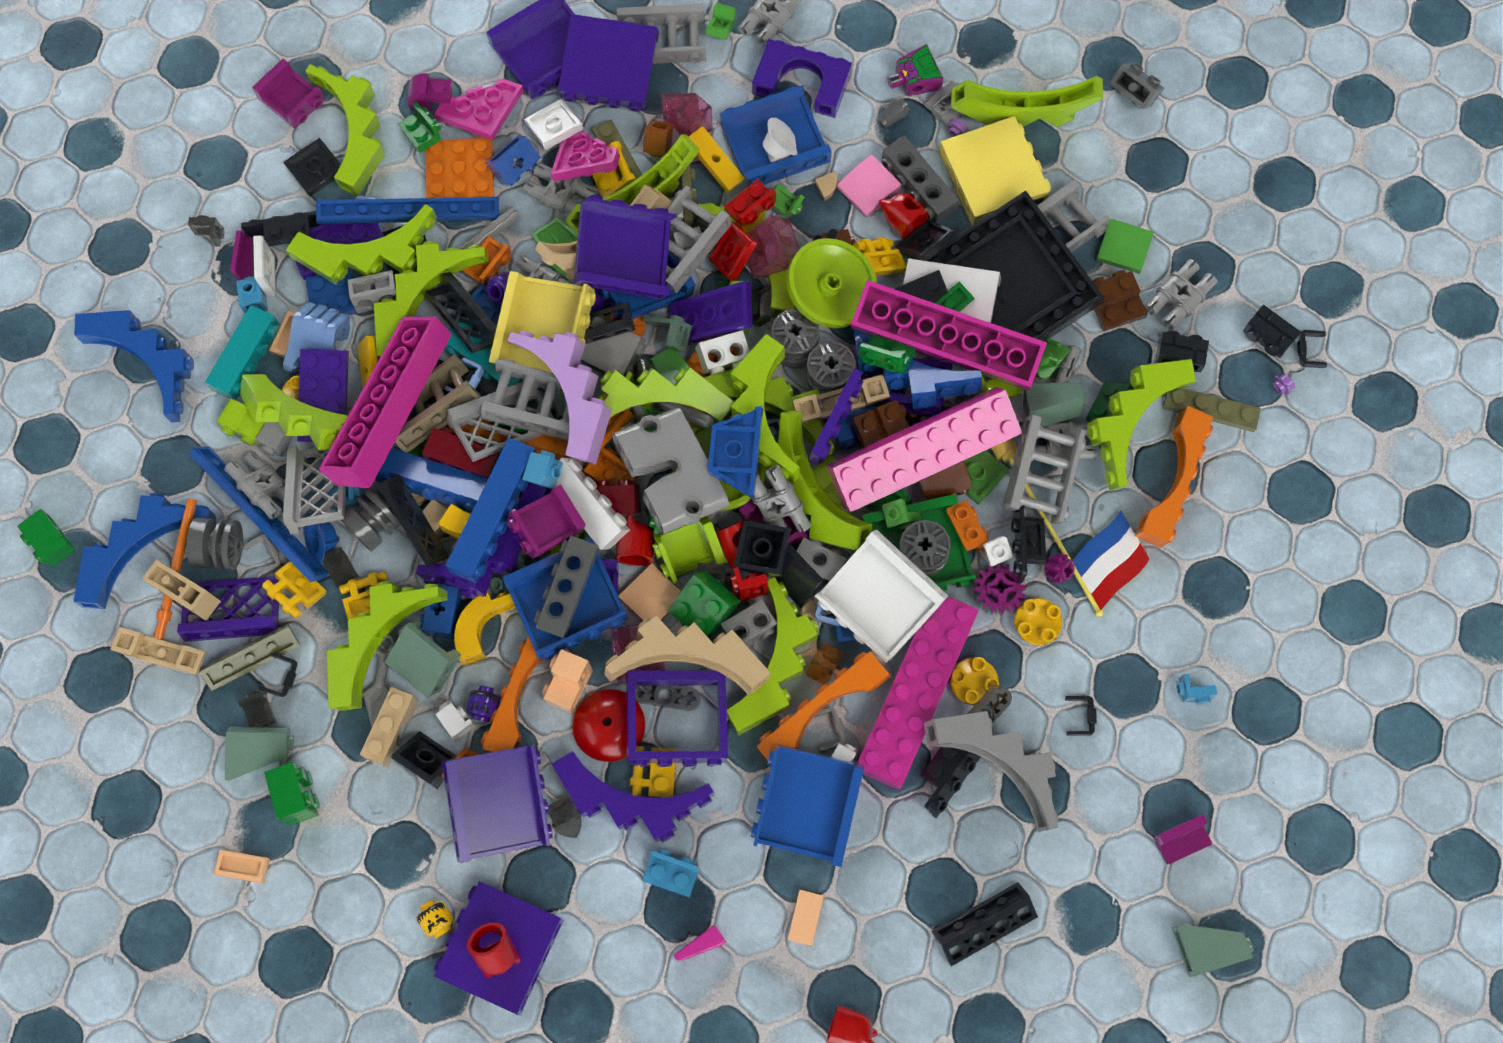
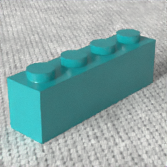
M250 305L205 381V384L211 391L226 398L237 400L238 396H240L242 375L255 374L259 360L266 355L269 343L276 336L280 328V323L276 317Z
M459 322L458 324L462 328H471L470 326L464 323ZM449 327L448 330L452 335L444 351L450 356L455 354L461 361L463 358L479 364L484 369L482 376L498 386L501 374L496 373V365L489 362L492 347L471 353L452 328ZM470 338L474 344L482 342L481 339ZM465 364L466 367H467L469 370H471V369L473 368V367H471V366ZM510 376L507 387L521 383L524 380Z

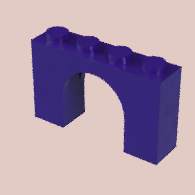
M768 39L752 81V94L765 98L769 94L776 93L781 78L787 72L794 69H807L815 73L821 81V86L815 99L814 112L836 118L851 76L852 62L844 58L828 56L823 52L810 51L802 46L789 45L781 40Z

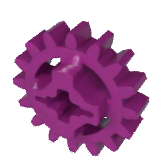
M1000 563L996 564L995 569L988 565L986 572L982 570L979 572L981 579L976 578L974 582L979 587L974 588L973 593L979 594L976 598L977 603H984L982 610L989 607L991 608V615L994 614L995 610H998L1000 616H1003L1005 610L1011 614L1014 611L1013 606L1016 608L1021 606L1019 600H1024L1026 596L1021 592L1025 591L1027 587L1017 583V576L1013 574V571L1009 570V564H1006L1005 568H1001ZM994 576L992 583L984 585L988 578ZM997 585L1004 590L1003 593H999V589H996ZM1015 594V597L1006 603L1007 597Z

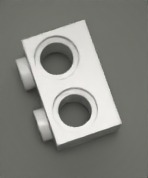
M743 330L701 342L695 347L703 374L711 372V375L724 372L726 367L732 366L733 369L736 368L750 352ZM730 347H736L739 350L740 355H732L730 352ZM708 353L716 354L718 362H711L708 358Z

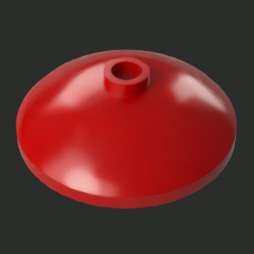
M605 689L594 692L586 697L576 709L572 723L573 735L579 748L592 759L601 762H615L627 757L626 693L623 691ZM635 701L636 746H639L645 734L646 722L642 708ZM609 718L612 720L610 726H604L603 721Z

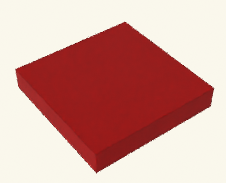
M731 221V226L720 238L708 260L729 280L736 281L758 242L737 223Z

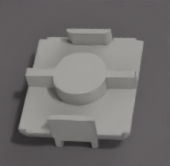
M952 80L947 81L924 102L925 107L931 111V114L946 125L948 122H952L954 118H961L963 116L962 113L952 109L951 88L959 85V83L956 84Z

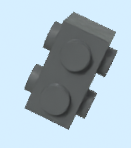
M1135 62L1122 64L1110 81V84L1115 87L1118 93L1130 98L1135 106L1141 109L1152 107L1165 89L1160 85L1161 81L1153 75L1148 76L1145 74L1143 67Z

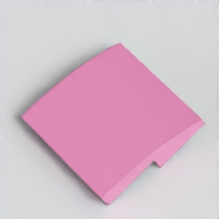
M871 154L838 183L837 188L865 217H868L880 208L879 200L888 199L901 189L902 184Z

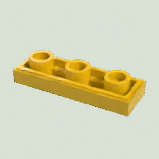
M703 126L689 136L700 150L696 156L726 193L730 192L745 179Z
M368 335L357 344L362 390L378 363L375 338Z

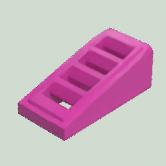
M713 925L675 953L674 958L676 961H683L722 946L727 942L717 927Z

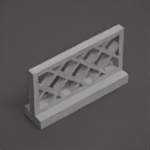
M523 382L507 387L502 403L504 406L510 408L517 406ZM534 382L528 401L535 399L538 403V408L535 410L526 407L525 410L529 413L537 414L540 412L543 398L537 390L538 384ZM496 392L448 409L447 423L451 430L454 429L472 462L502 451L508 438H513V440L523 443L543 434L528 431V433L521 435L514 432L515 427H511V430L508 431L499 428V423L495 422L494 426L482 423L481 408L483 402L493 401ZM550 411L548 416L555 419ZM469 424L475 426L473 434L463 432L460 427ZM479 428L491 431L489 439L476 436ZM495 433L507 436L505 442L492 441ZM473 441L485 444V449L475 453L471 447Z
M297 446L287 448L283 521L290 534L300 533V529L303 526L344 519L346 486H336L327 476L316 469L323 463L329 450L313 448L299 451ZM318 457L311 465L306 463V458ZM311 473L316 474L317 476L311 482L305 481V478ZM324 479L328 483L319 490L315 486ZM335 486L338 488V491L332 497L327 495L326 493ZM312 490L316 494L309 501L305 500L304 496ZM323 497L327 501L320 508L316 507L314 504ZM333 504L338 507V512L328 514L325 512ZM309 509L315 511L310 517L303 518V514Z

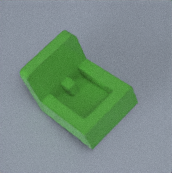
M716 3L714 5L713 17L706 28V35L713 36L716 39L727 40L734 27L736 8Z
M781 184L775 185L773 189L776 191V202L772 209L785 219L792 215L796 216L803 207L801 203L805 197L802 194L796 197Z
M898 499L882 505L887 528H899L900 531H904L914 522L921 521L920 512L907 511L904 499Z

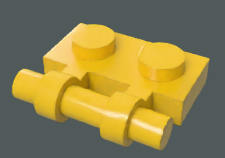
M878 237L875 240L861 239L853 244L868 259L876 276L903 273L907 268L899 249H891L893 246L892 239H886L885 237Z
M291 561L275 572V578L279 581L274 585L270 580H267L262 585L267 591V595L272 600L275 599L282 606V610L286 614H291L295 619L299 618L302 614V611L297 607L300 603L309 609L326 595V590L317 581L310 582ZM287 589L294 596L288 599L282 591Z
M386 571L368 573L367 577L358 580L353 578L348 580V583L339 585L342 595L351 593L350 597L342 599L348 619L356 618L359 613H370L369 591L359 593V589L370 585L371 587L378 586L379 582L388 580Z
M636 746V751L645 750V747ZM652 747V751H677V749ZM648 763V766H650V779L642 778L643 767L633 766V778H630L631 795L641 796L642 788H649V798L674 796L676 763H672L670 767H658L657 763Z

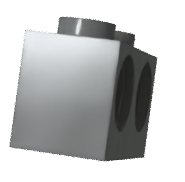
M392 270L348 280L349 297L357 313L374 310V303L381 302L382 299H394L396 301L395 275Z
M763 600L758 601L721 623V630L725 634L731 630L734 632L737 630L745 631L747 635L741 640L749 649L755 646L754 642L759 639L767 640L772 637L777 629V622ZM757 618H764L767 624L763 627H757L754 621Z

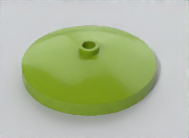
M830 238L814 240L804 245L791 260L786 278L789 296L795 307L810 321L829 328L851 326L867 280L877 283L872 265L857 248L844 241Z

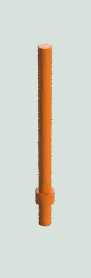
M191 498L187 499L171 564V569L179 574L187 545L188 531L197 504V500ZM165 594L161 609L157 611L156 619H158L154 634V638L162 640L164 639L167 623L171 621L173 613L170 612L173 599Z

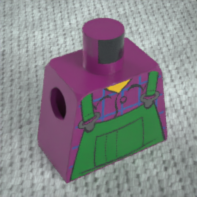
M927 44L899 58L896 62V74L887 77L891 89L902 86L907 96L938 91L943 84V76Z

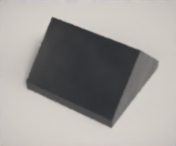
M744 520L734 568L738 567L740 570L751 574H766V577L781 576L791 528Z
M421 731L415 734L391 756L401 766L437 790L444 781L442 778L443 768L441 761L452 760L457 757Z

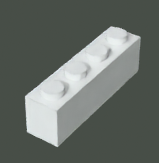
M561 458L559 461L563 462L562 471L556 486L562 485L585 522V531L601 550L612 548L630 531L626 526V519L612 509L611 501L605 495H601L598 492L596 483L590 477L584 475L581 471L582 466L578 461L573 458Z

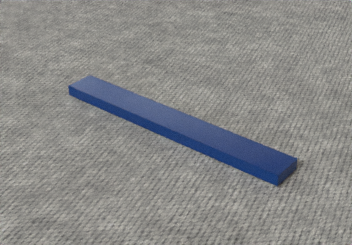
M499 198L316 200L317 224L409 222L425 204L433 208L437 216L436 222L494 221L499 217Z
M209 446L192 448L189 455L310 582L327 577L329 572L293 534H290L289 530L277 517L270 519L259 506L251 504V500L243 491L237 489L235 480L224 470L226 464Z

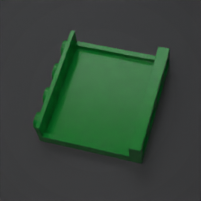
M956 494L906 505L908 512H920L921 520L937 522L945 528L950 537L951 549L947 564L940 572L933 576H928L943 591L948 590L947 586L956 584L957 588L971 585L970 581L976 578V575L972 573L968 553L946 513L947 508L958 504ZM883 510L861 516L862 521L872 524V532L878 530L899 550L901 536L904 531H900L899 528H887ZM923 542L921 545L922 551H927L928 547H930L928 542Z

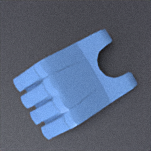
M307 302L295 313L292 320L289 344L283 362L285 372L294 374L300 371V349L336 350V340L341 342L344 339L348 340L350 316L345 313L339 314L337 309H328L325 305L319 304L316 306L312 302Z

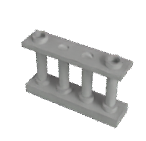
M703 4L617 8L618 21L650 26L668 25V47L655 48L653 64L699 63L706 61L705 46H699L698 24L705 23ZM689 24L690 46L677 47L676 25Z
M1075 179L1038 205V208L1046 218L1048 216L1054 217L1072 237L1073 240L1066 244L1071 253L1094 236L1098 238L1103 235L1107 230V224L1110 219L1106 215L1097 221L1079 201L1078 192L1080 184ZM1066 203L1067 205L1071 204L1090 226L1081 234L1060 211L1061 207Z
M687 185L682 191L680 190L676 193L672 204L667 209L669 213L676 214V218L671 220L670 225H673L695 241L693 247L685 251L669 239L668 250L681 258V262L676 268H670L667 265L666 283L670 290L676 294L732 224L729 214L721 210L718 215H712L691 200L693 198L692 192ZM685 207L709 223L704 233H699L677 218Z
M497 359L496 373L501 374L493 401L483 402L481 408L482 419L568 441V406L566 405L562 419L556 420L548 416L556 388L562 390L554 373L519 365L510 359ZM510 376L524 380L517 406L514 408L506 407L502 404ZM533 382L547 386L540 412L537 414L529 413L525 410Z
M1031 415L1024 418L1022 434H1020L1002 509L1014 511L1019 510L1023 505L1052 514L1050 522L1052 524L1063 523L1069 514V497L1080 452L1083 451L1086 444V439L1084 438L1086 431L1079 430L1073 432L1072 436H1067L1042 428V425H1040L1042 417ZM1042 437L1068 445L1066 459L1037 451L1035 448L1036 439ZM1037 460L1063 468L1061 481L1058 482L1032 474L1029 470L1031 461ZM1029 482L1058 491L1055 505L1025 496V493H1023L1025 484Z

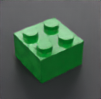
M704 570L691 577L667 611L684 626L687 625L689 627L695 622L710 639L716 635L721 628V623L728 619L741 601Z
M291 762L264 772L277 820L291 826L319 816L317 809L320 808L317 795L312 794L310 785H313V779L309 771Z

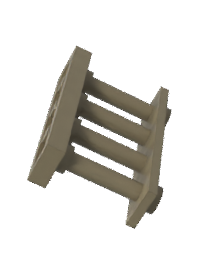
M455 354L433 369L416 404L411 410L416 409L418 415L409 422H406L398 434L395 443L404 452L408 453L428 439L433 428L440 430L448 424V409L481 397L468 381L463 382L461 376L468 372L469 369ZM453 382L456 388L447 395H444L442 389ZM435 396L437 402L425 409L423 403Z

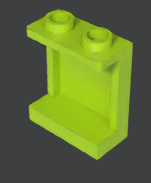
M708 515L702 517L695 525L686 524L664 535L661 532L653 535L656 544L652 545L657 558L662 557L664 564L660 565L665 578H671L673 584L678 582L677 576L712 561H715L718 566L726 563L725 556Z

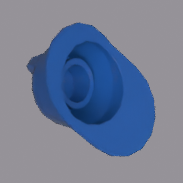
M330 522L305 526L304 528L305 543L309 552L319 563L323 562L325 553L334 550L340 540L334 526Z

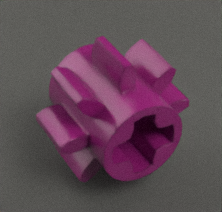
M1058 553L1057 556L1051 555L1044 565L1046 577H1050L1051 582L1061 584L1062 580L1068 581L1073 576L1075 570L1072 563L1073 560L1068 559V555Z

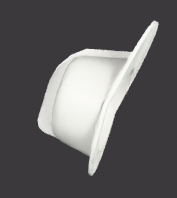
M770 118L768 120V133L763 141V147L768 153L770 162L774 163L791 155H797L796 140L791 129L783 121L777 118Z

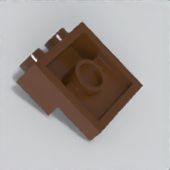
M1119 270L1111 278L1097 277L1092 280L1104 297V303L1094 309L1103 332L1147 317L1148 314L1139 296L1141 290L1132 271L1126 273L1125 270Z
M897 400L879 406L850 420L862 448L911 426H908L906 422L907 412L904 405L899 404Z

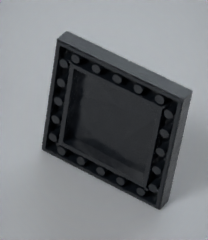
M1026 190L957 235L953 241L928 260V262L1000 272V286L997 288L991 323L1044 342L1104 303L1103 295Z

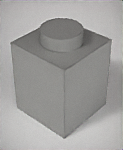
M266 422L256 441L260 444V449L266 454L273 456L275 453L282 457L294 436H286L279 422Z

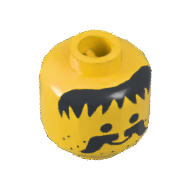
M431 899L419 907L421 912L416 916V921L427 937L434 936L436 939L453 928L451 924L454 921V917L444 901L434 903Z

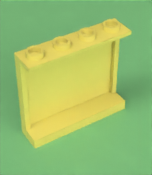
M1015 116L940 142V157L971 225H974L1025 190L1033 200L1042 198L1045 201L1048 199L1051 191L1048 179H1044L1041 164L1038 160H1035L1033 147L1029 141H1026L1024 128L1021 123L1017 122Z
M510 271L489 362L496 365L497 359H510L519 365L553 373L548 365L536 354L508 342L510 332L519 334L520 331H526L534 334L533 338L540 339L541 336L554 339L555 333L564 335L565 332H570L578 335V340L585 343V331L590 325L589 314L591 306L594 305L596 299L595 289L587 284L578 286L526 277L518 272Z

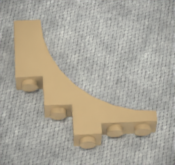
M644 185L630 205L644 204L648 209L653 210L656 208L668 209L672 201L660 191ZM539 241L535 250L541 255L540 259L550 266L556 264L567 273V279L572 282L574 281L577 241L564 244H550Z
M657 615L651 620L649 618L645 619L638 625L636 636L638 641L634 640L625 648L626 651L620 656L614 655L606 662L607 666L605 667L604 674L611 682L628 670H633L646 664L663 661H683L702 665L720 672L737 683L749 696L764 685L771 675L768 669L733 630L727 634L721 633L712 643L694 622L689 627L685 625L676 632L675 637Z

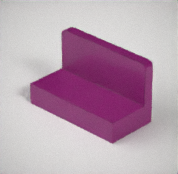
M239 229L236 230L230 267L237 281L249 276L254 277V237H246L244 232Z
M1204 814L1154 837L1167 864L1174 863L1212 845V841L1204 828V825L1208 824Z

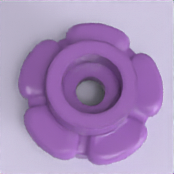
M954 118L952 122L947 124L949 127L948 132L952 137L964 134L968 130V126L958 118Z
M1286 373L1274 377L1276 382L1273 383V386L1279 394L1289 395L1291 390L1295 388L1293 380Z

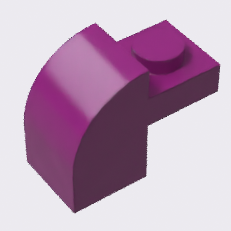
M428 73L413 76L410 79L407 100L410 110H415L414 102H417L421 108L425 106L428 111H432L433 102L451 103L452 79L429 78Z

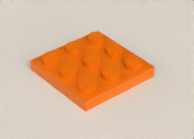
M487 138L441 140L426 149V198L494 197V174L485 164L494 156L493 140Z

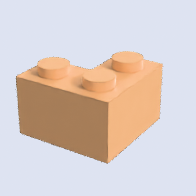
M561 649L559 655L555 654L550 663L551 673L554 677L551 682L548 681L542 695H544L543 699L547 704L573 714L593 670L588 660Z

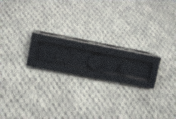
M451 272L442 274V286L425 291V297L471 353L492 347L497 326ZM444 294L447 300H440L435 296ZM447 308L457 310L459 314L448 313ZM459 322L468 324L471 328H462L458 324ZM470 338H478L481 339L482 342L474 344L470 340Z
M626 302L590 313V325L595 317L600 316L606 319L604 325L597 327L589 325L585 331V344L634 331L635 325L630 304ZM617 311H625L626 318L618 321L612 320Z
M398 475L377 485L426 567L439 564L448 558L447 551L402 477Z
M1017 882L931 932L942 948L947 962L952 967L1038 918L1029 894ZM1027 906L1029 912L1021 917H1017L1018 910ZM1006 920L1002 928L994 929L997 922ZM979 932L984 933L981 940L977 942L972 941L976 934ZM958 944L963 945L958 953L951 955L949 949Z

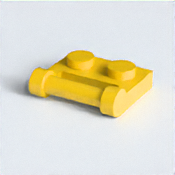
M619 141L610 143L608 147L613 146L619 152L618 167L623 176L622 180H620L616 169L608 173L592 174L603 198L623 189L636 180L634 174L629 170L622 153V145Z

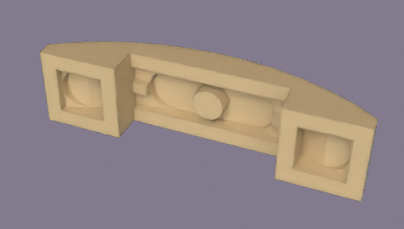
M883 374L863 380L864 383L857 399L853 397L851 399L853 402L851 411L890 397ZM844 388L793 400L795 411L802 412V423L829 418Z
M119 627L110 648L112 651L148 663L198 675L206 652L203 650L173 644Z

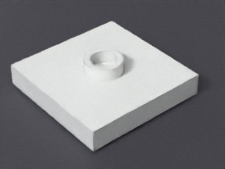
M562 98L524 119L527 127L545 150L583 130L581 122Z
M253 236L254 278L265 295L273 297L276 295L275 255L262 236Z

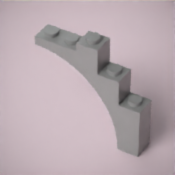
M988 711L937 718L924 723L929 748L950 747L962 749L988 760L1003 771L1022 793L1031 810L1038 832L1058 828V815L1053 806L1052 788L1048 783L1049 778L1056 777L1055 762L1052 759L1051 752L1024 756V743L1020 738L1019 732L1000 735L992 734L993 725L988 716Z

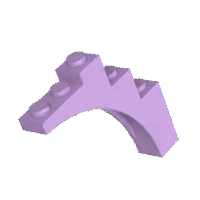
M520 331L519 334L510 332L508 342L536 354L548 365L561 385L569 413V439L565 455L596 465L612 409L604 405L605 401L593 398L599 376L591 372L592 368L579 365L585 343L578 340V335L570 332H565L564 335L555 333L554 339L546 336H541L540 339L533 338L534 334L526 331Z

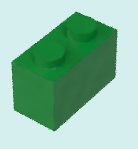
M39 509L17 526L22 532L19 535L27 546L31 545L34 548L33 555L41 564L45 562L53 567L76 550L52 517L42 509Z

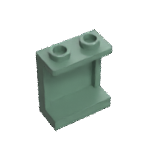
M417 620L412 623H406L401 627L398 632L400 636L389 648V655L385 663L424 696L429 698L441 692L462 655L455 649L450 652L444 651L419 630L422 623Z

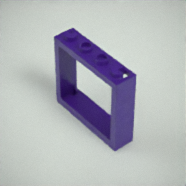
M628 670L626 674L627 763H633V766L646 767L648 763H657L658 767H670L672 763H682L684 767L697 766V763H707V766L714 767V765L725 763L728 759L726 676L717 671ZM635 686H717L719 751H636Z

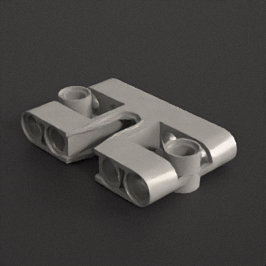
M679 407L656 416L647 415L639 423L612 434L615 446L631 477L655 473L668 467L676 470V472L662 477L644 490L646 496L643 497V500L661 534L664 535L686 524L695 525L702 517L729 507L727 495L719 480L708 473V459ZM652 428L654 432H647L644 429ZM694 508L697 513H689L686 509Z

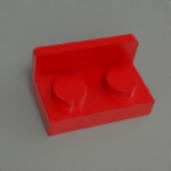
M757 179L726 204L724 211L743 229L746 225L753 224L763 211H768L775 205L776 191L773 188L768 190Z
M733 568L734 575L730 576L734 596L739 595L741 602L768 595L766 574L753 573L747 575L746 579L742 580L739 568Z

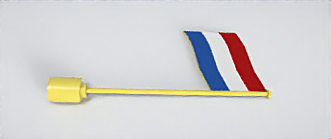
M1012 438L991 447L997 460L1009 461L1013 467V458L1016 455L1017 446ZM1025 484V490L1029 497L1036 499L1029 485ZM1038 510L1062 554L1068 555L1045 513ZM1121 510L1109 526L1087 542L1073 559L1072 563L1075 567L1074 575L1095 609L1097 617L1103 615L1104 611L1102 609L1113 595L1142 571L1148 563L1149 557L1138 538L1135 537L1134 531Z

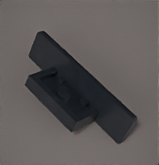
M315 210L305 213L297 212L286 216H273L261 220L253 219L241 223V228L246 237L264 236L266 243L270 247L291 243L298 232L312 238L311 228L321 224H317Z
M1023 505L1019 510L1010 511L1014 513V518L1011 521V532L1015 533V539L1012 543V553L1016 554L1013 574L1017 575V583L1021 584L1028 572L1027 564L1045 565L1047 561L1044 519L1024 517Z
M940 747L920 775L923 780L937 788L924 806L931 816L937 818L946 809L948 802L960 790L963 781L975 769L976 763L981 756L962 749Z

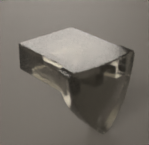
M565 795L548 805V814L553 821L552 827L557 833L566 837L577 838L582 825L581 814L579 810H575L569 797Z

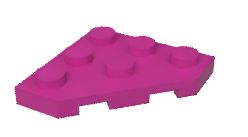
M501 79L495 81V85L486 88L479 86L467 90L466 94L455 98L452 95L451 103H441L434 113L435 119L493 140L523 94V85Z
M584 131L578 132L561 142L550 175L555 182L560 180L567 181L580 176L587 177L600 172L608 173L617 168L620 155L617 148L613 146L607 147L605 142L596 137L594 139L590 138L589 134Z

